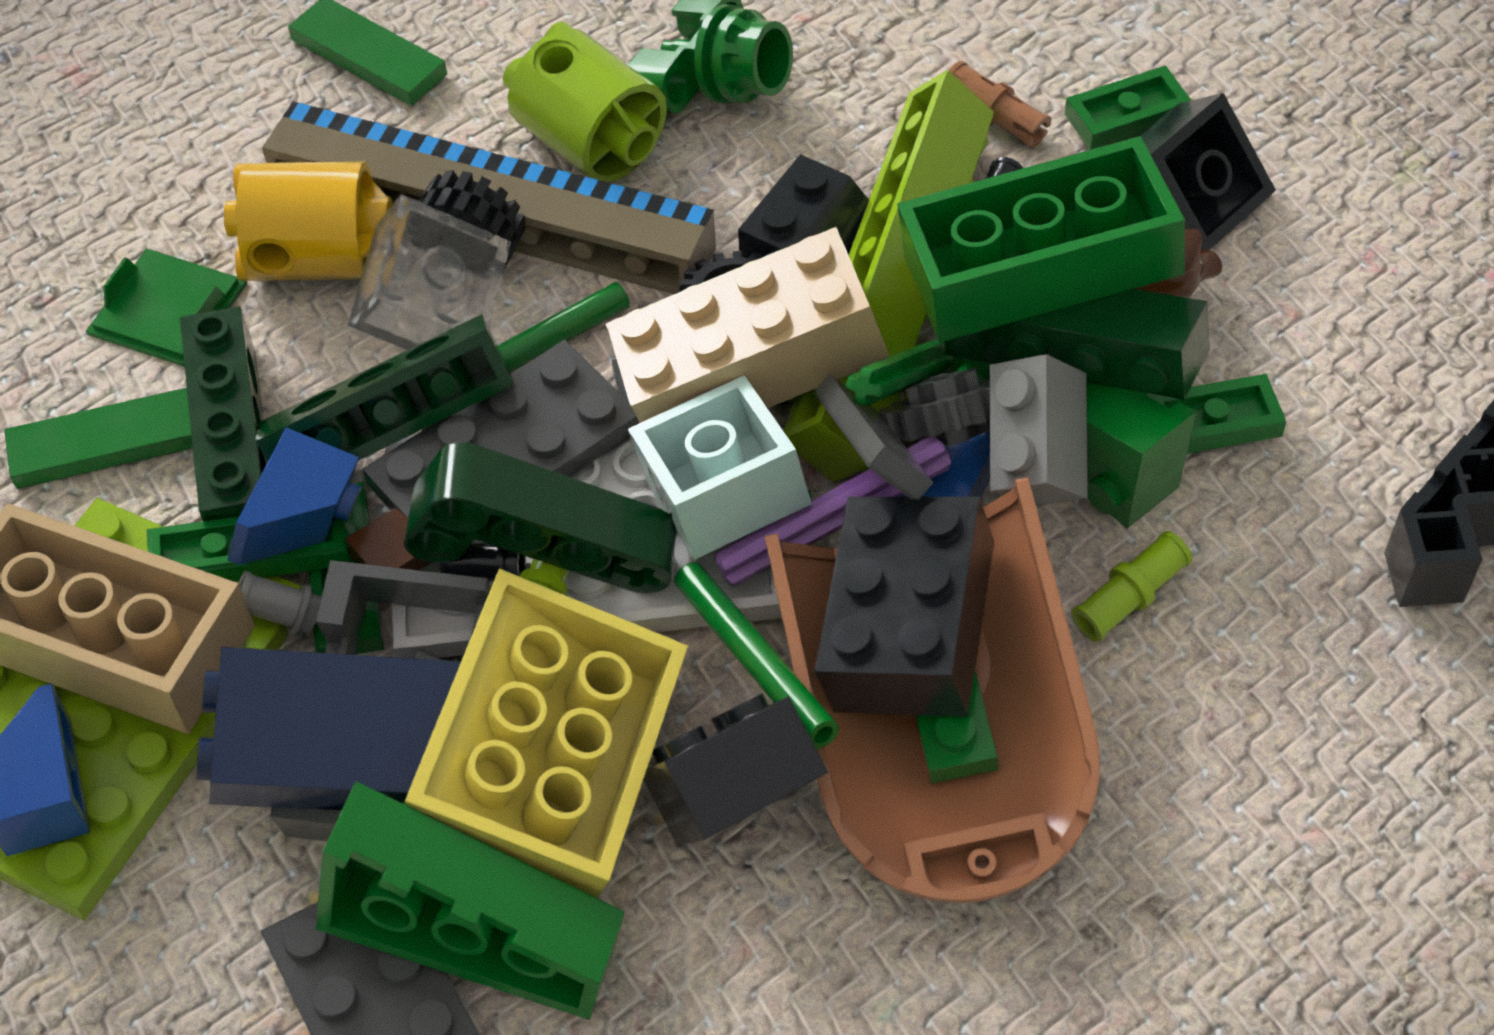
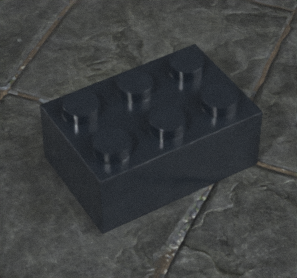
M848 497L814 671L834 712L968 717L994 548V539L980 497H921L919 500L915 498L911 500L909 497Z

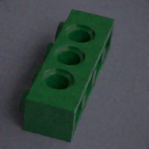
M241 306L180 317L198 506L203 521L239 517L268 463L256 442L258 422L264 420L256 351Z
M481 314L258 422L256 442L268 462L285 428H289L359 457L358 460H361L515 384L509 366Z

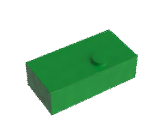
M1141 136L897 203L904 257L939 343L1185 275V219Z

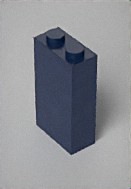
M221 647L219 671L205 670L202 713H216L214 738H199L196 780L210 781L209 804L299 809L317 808L342 811L355 781L404 804L461 661Z

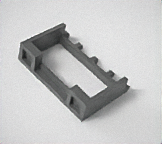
M330 560L316 623L327 640L325 653L355 655L367 601L474 613L473 634L491 587L487 578ZM272 807L270 817L287 837L327 842L341 811L317 808Z

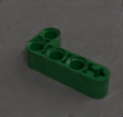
M453 443L439 450L414 485L403 544L406 551L419 560L430 563H448L461 557L476 539L628 591L654 593L662 591L671 582L676 528L670 513L662 509L479 445Z

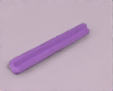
M935 436L927 437L907 448L930 479L944 473L951 466V460L945 446ZM869 469L812 500L811 505L771 523L719 551L715 556L717 567L724 580L731 587L738 586L771 568L765 536L778 533L781 541L813 545L842 529L848 497H900L904 494L873 470Z

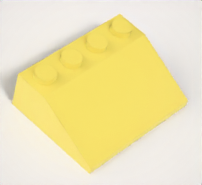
M499 569L406 796L404 805L598 898L610 880L688 645Z

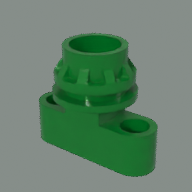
M679 0L671 9L673 16H676L678 30L685 39L665 40L661 44L660 50L641 48L628 64L660 88L666 97L667 112L678 113L686 107L699 88L710 101L722 104L732 102L749 103L760 95L774 96L785 87L790 77L793 64V44L785 25L778 21L766 20L757 10L744 9L741 0Z

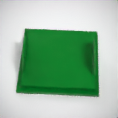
M146 248L135 264L124 257L103 286L104 307L90 324L86 333L89 336L185 367L180 317L231 308L247 285V281H239L236 276Z

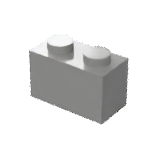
M1047 354L990 365V492L1003 496L1013 489L1014 480L1028 477L1036 506L1088 499L1086 373Z

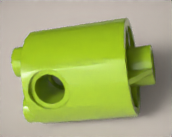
M561 21L553 24L547 30L545 36L537 41L524 57L511 61L503 74V84L509 89L507 96L509 113L516 122L581 173L593 179L608 183L622 179L636 169L652 153L662 133L667 115L666 97L660 88L581 30L572 28L565 22Z

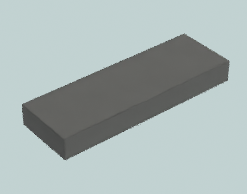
M829 374L815 390L818 394L817 398L866 465L911 500L914 498L919 500L933 484V481L878 411L871 405L861 406L855 403V393Z

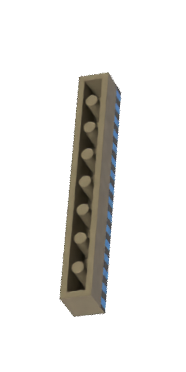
M292 101L262 147L266 163L366 161L370 167L375 184L386 196H390L392 199L394 220L409 224L412 214L425 190L437 174L443 177L445 171L454 170L459 178L462 171L471 172L473 181L479 182L483 176L491 180L489 188L496 191L501 186L506 190L508 195L505 200H516L520 206L518 213L525 216L526 222L523 227L526 228L514 252L674 295L680 292L679 283L680 279H684L683 273L688 268L696 270L695 262L701 259L710 262L716 250L713 209L701 207L692 202H682L647 193L637 188H628L593 179L583 174H574L546 167L532 161H523L488 152L478 147H469L434 138L428 134H419L384 125L377 121H368L333 112L323 107H314Z

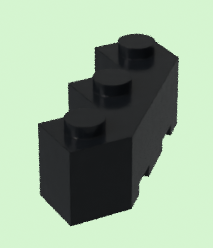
M1494 400L1485 409L1480 421L1468 435L1464 434L1438 464L1432 477L1418 493L1415 491L1399 511L1384 552L1399 607L1463 603L1482 562L1479 546L1494 545Z

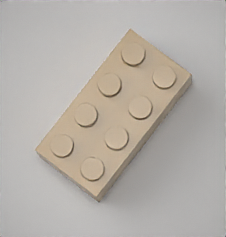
M837 227L815 236L807 237L794 245L758 260L750 261L737 269L701 284L688 287L682 292L644 308L631 311L625 316L606 323L630 406L639 423L743 375L750 382L765 406L770 408L818 388L829 374L838 380L860 371L866 365L890 357Z
M6 503L0 512V665L189 735L202 713L205 670L219 671L221 647L242 648L255 627L239 583Z

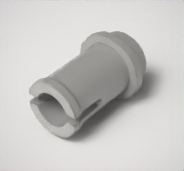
M248 571L243 573L239 586L252 616L287 626V633L294 636L298 631L311 632L317 619L322 598L320 595L311 593V586L303 584L300 589H296L252 575Z

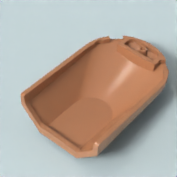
M1028 477L1014 480V487L1011 491L983 507L994 539V548L975 671L998 757V770L931 784L915 715L837 713L833 711L814 671L838 547L829 548L781 541L778 533L765 536L794 674L839 726L836 738L826 747L817 749L829 772L817 779L826 814L841 843L859 864L882 882L915 897L938 902L972 903L1009 895L1027 887L1057 866L1070 852L1085 829L1095 804L1100 773V755L1096 729Z

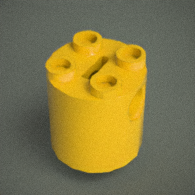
M366 161L236 163L234 166L233 184L236 200L225 202L224 226L228 237H237L238 247L235 254V269L239 281L369 279L372 277L376 263L377 246L393 242L394 210L391 197L386 196L375 184L370 167Z

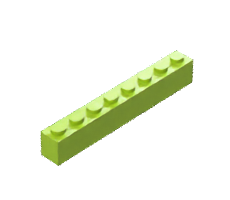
M948 69L909 92L849 253V258L890 356L915 347L922 324L928 318L904 257L897 203L974 182L973 174L979 156L987 146L988 138L986 136L994 115V111ZM848 376L838 380L846 386ZM816 389L797 396L783 430L795 447L797 454L832 482H836L859 471L865 472L870 468L817 398ZM899 392L870 405L879 412V409L900 401Z

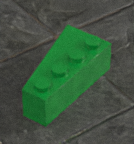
M953 357L951 373L976 368L979 379H990L991 364ZM1086 382L1088 499L1098 511L1110 514L1128 529L1179 488L1197 411L1181 402H1177L1174 406L1168 408L1153 399L1155 394Z
M355 781L322 852L316 930L590 1020L616 946L625 911Z

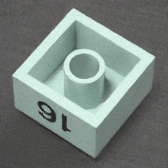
M745 375L628 429L648 485L664 511L670 513L677 533L694 560L812 504L795 447Z

